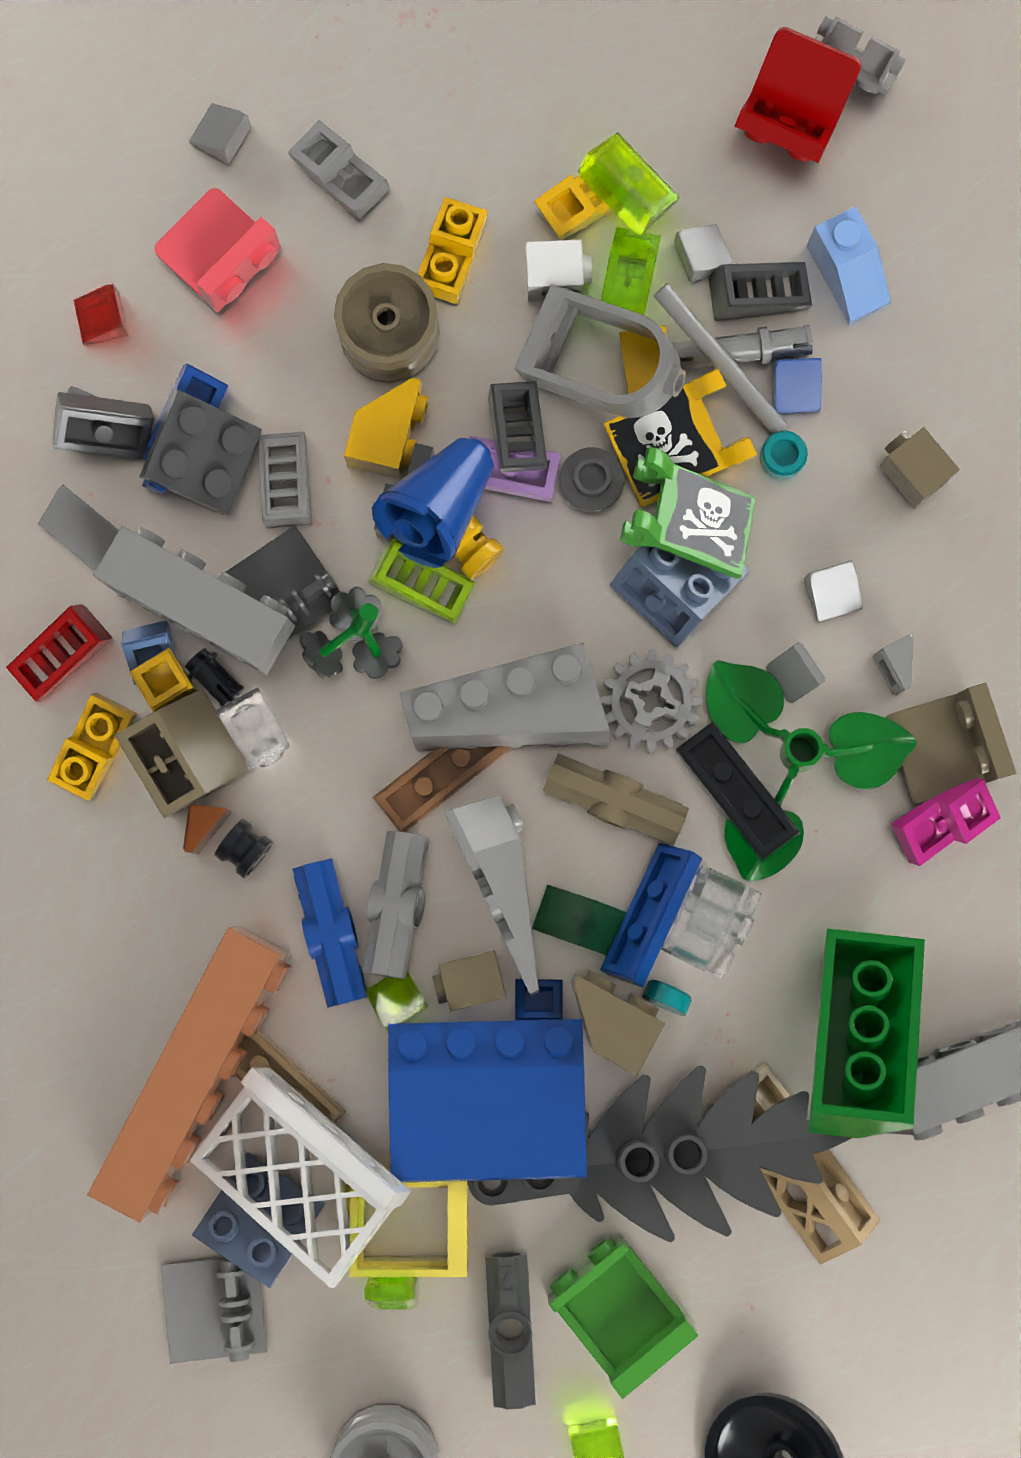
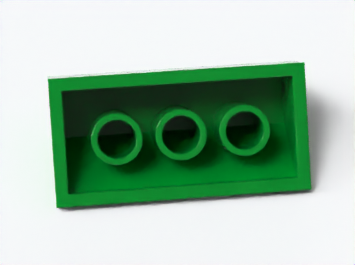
M827 929L809 1133L858 1139L913 1128L925 939Z

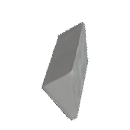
M63 484L56 491L38 522L40 527L94 571L119 529Z

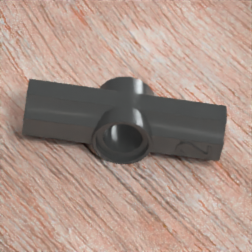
M507 1251L485 1255L493 1406L506 1410L523 1409L527 1406L536 1405L527 1252ZM508 1318L516 1319L524 1326V1331L517 1339H504L497 1332L499 1323Z

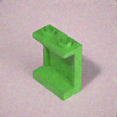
M620 1235L614 1241L607 1237L594 1246L587 1254L590 1261L576 1273L572 1268H569L559 1275L550 1284L549 1287L553 1292L547 1297L548 1305L551 1309L559 1313L609 1376L610 1384L624 1399L699 1335L691 1321L624 1237Z

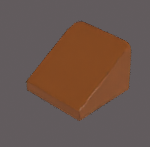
M191 804V807H188L183 844L185 852L200 854L227 820L231 810Z

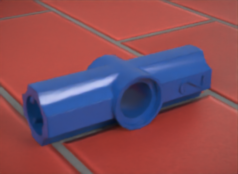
M333 859L317 861L293 868L294 881L305 917L302 918L303 933L310 957L316 961L327 1008L368 997L363 971L356 952V948L359 945L355 925L349 907H345Z

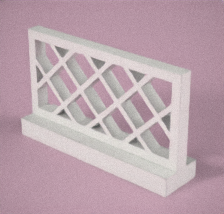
M252 1067L240 1082L244 1086L189 1161L329 1288L336 1287L392 1210L400 1207L412 1191L271 1068ZM251 1100L263 1110L265 1131L243 1133L242 1112ZM274 1120L283 1128L275 1129ZM232 1127L233 1135H226V1133ZM290 1133L298 1140L300 1162L278 1164L275 1135ZM265 1137L267 1166L246 1168L244 1139ZM233 1141L235 1170L221 1171L208 1159L220 1142ZM309 1151L319 1160L310 1161ZM326 1165L334 1172L336 1194L313 1196L311 1166ZM300 1168L303 1197L281 1200L278 1170ZM268 1171L270 1201L256 1203L248 1195L246 1174ZM236 1175L237 1184H235L228 1176ZM345 1183L348 1184L354 1190V1192H346ZM361 1196L376 1211L364 1227L349 1228L346 1198ZM336 1199L339 1229L316 1232L314 1202ZM303 1203L306 1233L291 1234L283 1227L281 1205ZM263 1207H271L272 1216ZM359 1233L350 1245V1234ZM339 1235L341 1258L331 1270L318 1257L317 1237ZM299 1239H307V1248Z

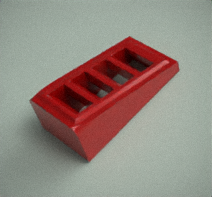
M83 604L70 605L6 668L34 701L40 702L98 653L112 639V636ZM73 625H75L77 629L84 635V637L87 639L86 642H84V640L72 628ZM61 635L75 650L72 655L57 640ZM47 648L61 664L58 669L44 655L43 650ZM33 660L48 677L44 682L27 665L30 661Z

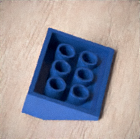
M582 1019L388 1024L391 1173L401 1182L587 1178Z

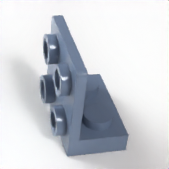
M644 546L640 547L630 557L609 585L678 648L701 621L749 573V569L744 565L742 576L739 579H735L657 547Z

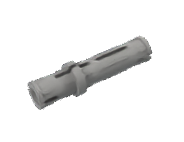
M809 325L769 331L767 326L758 327L755 333L715 337L735 363L760 360L761 364H770L773 358L805 354L812 355L813 346L809 345V342H812ZM692 340L672 342L678 352L681 369L713 366Z

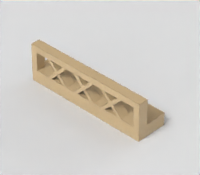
M766 1063L753 1070L759 1073V1082L752 1122L767 1109L790 1096ZM718 1098L714 1099L707 1106V1109H709ZM829 1149L812 1154L823 1176V1181L820 1184L785 1177L759 1165L781 1211L820 1265L862 1245L880 1222V1218ZM787 1182L801 1186L808 1196L807 1204L796 1201L787 1191ZM816 1222L830 1226L839 1241L827 1246L815 1230Z

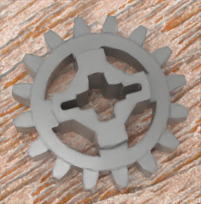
M649 650L646 661L642 662L635 653L629 655V668H625L619 663L614 665L613 670L618 676L617 680L609 678L604 680L603 686L612 692L611 695L600 697L602 706L611 707V712L605 715L607 723L616 722L618 725L613 734L615 739L622 737L624 734L630 737L628 748L631 750L637 746L639 741L645 742L647 753L654 752L656 742L661 741L666 750L672 749V736L675 734L677 737L685 740L689 733L683 725L685 723L696 725L700 719L696 714L690 712L691 708L701 706L703 703V698L691 695V691L700 684L699 680L691 679L686 681L684 675L689 665L685 663L677 669L671 666L673 662V654L671 653L667 654L663 662L656 661L654 650ZM654 671L650 680L640 684L627 681L638 673ZM670 679L680 691L682 704L680 701L672 698L668 688ZM650 691H655L658 693L657 702L662 704L663 708L655 707L651 713L643 710L645 702L639 698V695L646 697ZM619 699L630 705L635 717L632 725L623 716ZM665 719L675 722L665 730L648 732L651 723Z

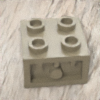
M986 682L969 687L957 694L886 716L887 719L906 729L917 740L916 747L901 765L905 782L914 804L926 802L949 789L976 778L984 779L985 783L1017 774Z

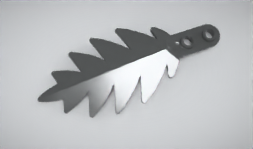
M697 1066L666 1096L644 1129L651 1081L648 1075H642L611 1104L589 1137V1113L585 1111L587 1178L545 1179L541 1182H536L532 1179L501 1180L500 1185L495 1189L486 1188L482 1180L468 1181V1186L473 1197L485 1205H500L570 1194L572 1199L585 1213L596 1221L602 1222L604 1214L596 1195L597 1193L612 1208L634 1224L663 1240L672 1242L675 1239V1235L656 1198L653 1187L683 1213L705 1227L727 1237L731 1235L732 1230L706 1178L738 1201L771 1216L779 1217L781 1209L759 1165L785 1177L820 1184L823 1181V1176L812 1154L836 1147L851 1138L808 1132L809 1120H807V1111L810 1095L807 1091H800L783 1099L767 1109L752 1122L759 1082V1073L757 1071H750L728 1088L707 1110L698 1123L706 1068L704 1066Z

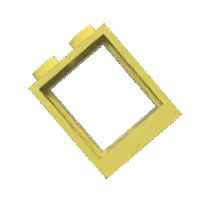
M468 1181L402 1182L407 1187H448L447 1256H365L364 1248L349 1268V1277H467ZM345 1184L346 1192H354L348 1184ZM361 1196L346 1198L347 1212L350 1214V1228L364 1227L366 1224V1200ZM359 1233L350 1234V1245Z

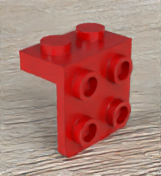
M788 27L779 28L773 37L752 92L742 107L734 127L743 130L744 135L752 141L763 144L770 142L784 148L786 153L796 160L803 162L812 160L819 163L862 67L861 61L855 56Z

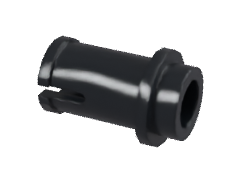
M203 648L185 665V668L190 672L188 678L190 680L196 678L217 700L219 705L225 708L235 699L234 696H239L245 688L216 660L218 657L216 652L210 653L206 648Z

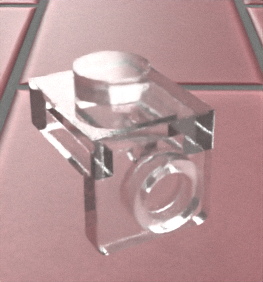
M258 687L217 710L220 720L241 752L244 763L249 770L258 765L260 767H267L282 758L284 751L290 747L284 730Z

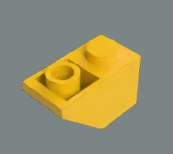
M410 378L355 411L344 453L348 467L392 478H402L404 466L409 467L414 445L418 443L417 440L411 439L415 422L423 424L428 408L429 396L423 395L420 379Z

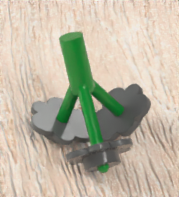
M358 586L351 588L349 593L337 592L331 597L330 607L333 613L330 615L329 622L332 627L336 629L341 628V633L337 637L328 641L327 636L322 631H316L314 634L307 631L300 636V644L304 649L302 653L304 661L324 679L330 678L333 674L338 675L343 670V666L339 661L342 659L340 646L348 640H357L360 637H363L364 640L357 642L352 649L355 657L353 667L356 672H366L369 678L379 679L386 675L389 668H396L401 662L399 653L402 651L403 644L399 637H385L381 632L372 634V631L377 627L376 618L381 611L380 600L374 595H366L363 588Z

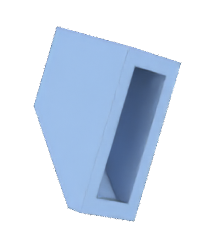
M855 206L815 226L806 246L848 324L889 305L891 300L879 249L857 207Z

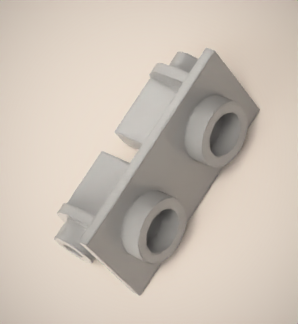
M825 16L817 31L819 35L815 39L857 57L861 61L862 67L856 79V85L867 92H881L886 95L895 83L906 59L899 56L900 50L872 36L863 51L856 46L864 31L837 16L833 20Z

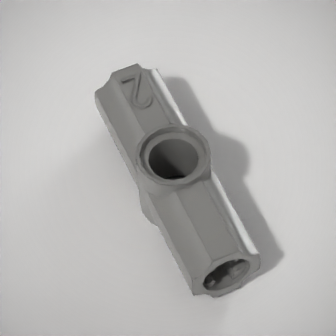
M387 831L379 880L373 883L368 898L367 917L371 927L366 946L364 973L406 979L414 929H418L421 923L425 905V892L421 885L429 847V838L426 836L400 831Z

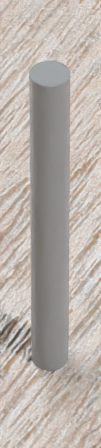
M667 283L654 294L655 299L716 369H719L723 378L772 434L781 432L788 423Z

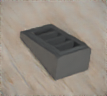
M805 262L720 264L709 277L713 313L716 320L809 309L812 306ZM783 277H789L792 296H785ZM767 279H770L773 297H768L765 281ZM746 282H752L754 298H749Z
M537 382L490 384L488 401L500 473L547 470L548 465ZM525 407L526 412H503V409ZM528 422L529 426L506 428L505 423ZM531 436V441L507 443L508 437ZM533 451L534 457L509 459V452Z

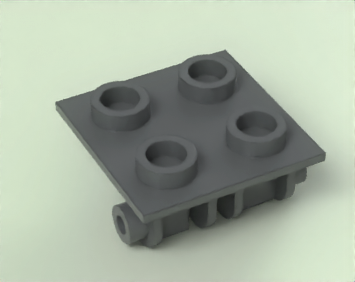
M295 525L225 572L247 586L244 593L260 601L262 596L266 595L288 608L285 616L291 620L295 628L286 642L333 611L330 607L331 597L335 593L341 592Z

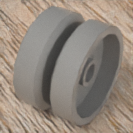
M375 1405L357 1412L342 1427L330 1458H438V1448L431 1429L417 1414L398 1405Z

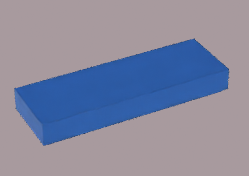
M659 842L600 968L602 972L613 978L643 988L703 858L693 851Z

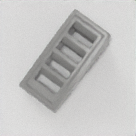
M305 432L260 435L258 442L262 522L266 528L312 524ZM296 446V454L270 456V447ZM296 464L297 471L271 473V465ZM297 481V488L273 490L272 487L274 482ZM298 498V505L274 507L273 500Z

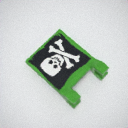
M649 447L646 450L645 459L639 458L636 461L633 478L643 483L661 484L655 517L648 512L636 510L633 513L632 522L625 521L623 523L620 540L631 546L657 547L739 579L743 574L756 497L674 464L664 451L655 447Z

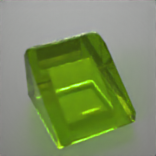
M408 970L406 979L386 977L366 990L367 998L387 1033L388 1024L404 1023L429 1007Z
M616 1417L569 1427L574 1458H624Z

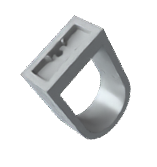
M551 284L514 368L526 382L536 381L539 388L625 418L643 417L657 411L672 396L676 397L679 395L686 379V371L681 369L680 358L675 346L652 319ZM577 314L647 337L658 342L660 359L654 376L645 386L630 394H609L553 374L552 371Z

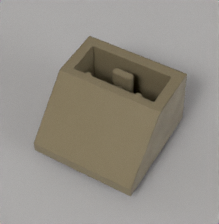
M203 688L156 710L114 735L163 818L173 816L251 770Z
M590 970L585 978L575 973L571 984L589 1046L594 1053L638 1076L665 1025L664 1022L656 1018L659 1008L630 993L627 1001L612 994L616 984Z

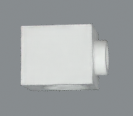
M582 240L526 242L527 302L544 301L551 284L583 294L584 284H592L591 255L582 256Z

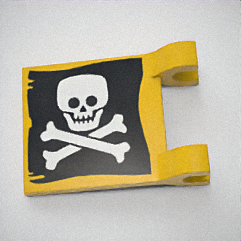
M714 369L684 384L678 396H672L665 405L649 415L638 418L617 416L603 423L641 508L658 501L661 484L643 483L633 478L636 461L639 458L645 459L646 450L649 447H655L664 451L674 464L705 477H709L757 455L749 437L741 438L723 447L702 402L704 396L726 387L719 369Z

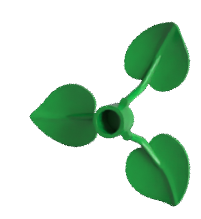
M721 660L715 661L710 670L706 685L707 710L711 722L715 723L726 739L738 744L747 743L756 736L760 729L766 736L781 739L783 742L780 748V759L788 769V772L774 798L780 807L797 774L810 770L820 760L822 755L828 758L835 757V773L842 782L855 789L871 790L887 783L897 773L905 759L917 745L916 738L899 724L882 716L866 712L845 714L831 724L828 736L833 747L832 749H829L828 745L823 743L821 737L811 729L800 728L790 733L786 729L778 730L771 728L767 724L777 720L784 707V692L776 678L765 670L754 666L732 664ZM784 811L799 829L800 835L764 862L758 859L730 821L726 820L724 827L726 847L744 880L751 882L771 877L785 868L795 858L801 848L804 836L803 823L798 815L790 811Z

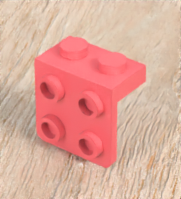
M217 188L208 190L154 247L157 257L217 313L227 303L234 301L254 275L271 264L281 249L276 231L262 217L256 222L253 221Z

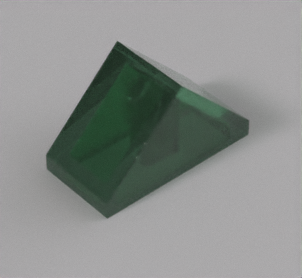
M547 884L532 929L607 955L627 912Z

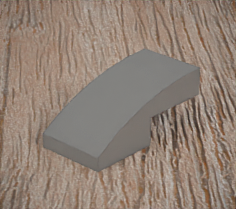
M320 120L288 151L289 156L301 169L359 221L390 190L387 180L356 156L351 145Z

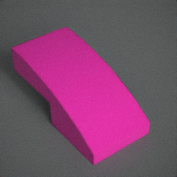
M976 778L926 801L893 822L891 826L908 862L921 866L953 841L967 844L1001 817L984 779Z

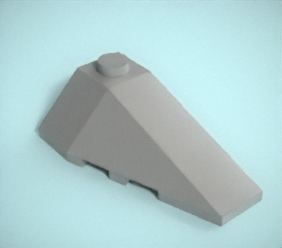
M499 795L444 812L530 996L532 997L540 993L523 851L518 832L524 830L525 827L513 803L505 807Z

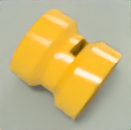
M474 515L454 556L461 563V571L470 580H474L486 571L505 550L495 538H488L482 533L483 525Z

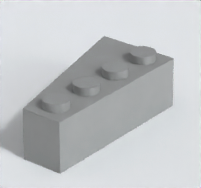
M1021 1020L980 1034L981 1042L978 1044L975 1039H970L939 1048L940 1059L936 1060L934 1055L918 1058L914 1126L912 1129L887 1134L913 1135L915 1140H923L942 1133L941 1124L953 1119L957 1123H965L985 1115L983 1107L995 1102L1001 1107L1021 1101Z

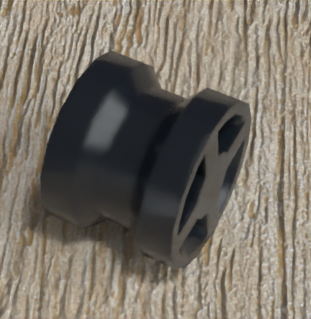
M241 819L222 840L214 856L221 861H230L236 866V873L245 879L261 863L274 842L267 836L259 837L252 831V825L245 819Z

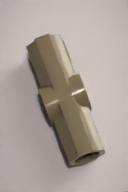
M559 753L542 790L550 796L552 795L564 802L588 810L587 814L622 829L629 827L672 846L680 834L689 810L688 807L683 806L681 803L643 789V784L610 770L602 772Z

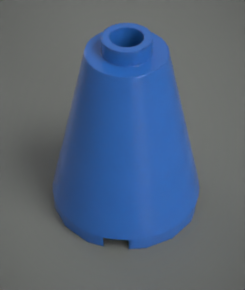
M458 438L379 495L371 508L373 520L380 533L386 539L393 534L403 544L398 551L421 565L439 568L446 561L449 562L454 558L493 471L494 463L490 450L483 442L477 439Z

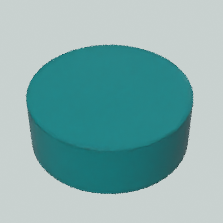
M791 431L775 432L765 440L761 447L759 455L760 464L769 476L781 480L790 479L796 476L804 467L808 451L805 442L796 433Z
M654 979L648 981L642 997L650 1003L681 1016H686L692 1002L691 997L685 992Z

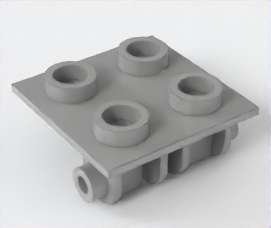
M224 1257L161 1265L170 1364L229 1357L230 1362H239L249 1359V1354L267 1352L260 1282Z

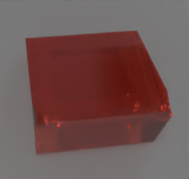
M114 283L104 285L73 300L84 346L129 336L120 293Z

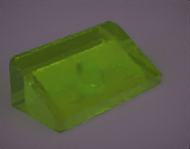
M618 132L587 152L578 170L579 176L638 236L645 233L680 198Z

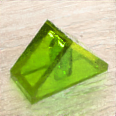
M616 227L601 301L645 315L661 239L660 235Z

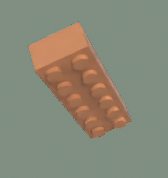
M241 926L227 928L87 1194L88 1196L139 1223L151 1212L158 1215L162 1207L167 1206L179 1184V1180L173 1178L176 1169L181 1170L185 1163L190 1162V1158L196 1152L202 1140V1137L195 1134L199 1125H205L208 1119L212 1120L225 1094L218 1091L223 1080L228 1081L231 1076L234 1077L247 1054L246 1050L240 1048L246 1035L251 1037L253 1033L257 1034L270 1009L263 1005L269 992L274 993L276 990L279 991L292 968L291 965L285 962L290 954L289 951Z

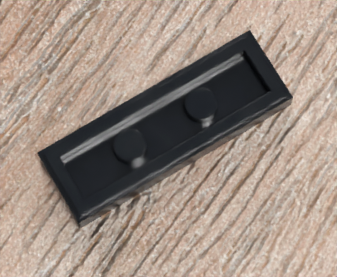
M711 722L675 749L676 754L761 862H764L800 835L799 829L714 722Z

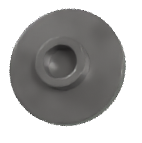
M596 447L583 448L571 454L564 462L559 478L560 489L564 498L573 507L585 512L603 511L612 506L620 497L624 486V472L617 458L610 452Z

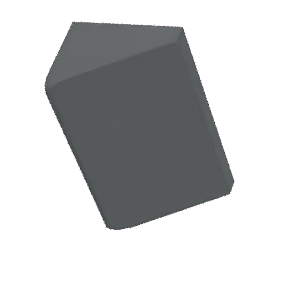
M58 392L55 407L53 449L144 460L143 458L147 450L146 445L151 437L154 421L151 407L144 403Z

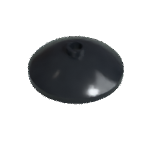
M776 1393L749 1394L732 1402L714 1420L705 1444V1458H784L782 1450L788 1452L792 1458L844 1457L833 1433L815 1412L795 1399Z

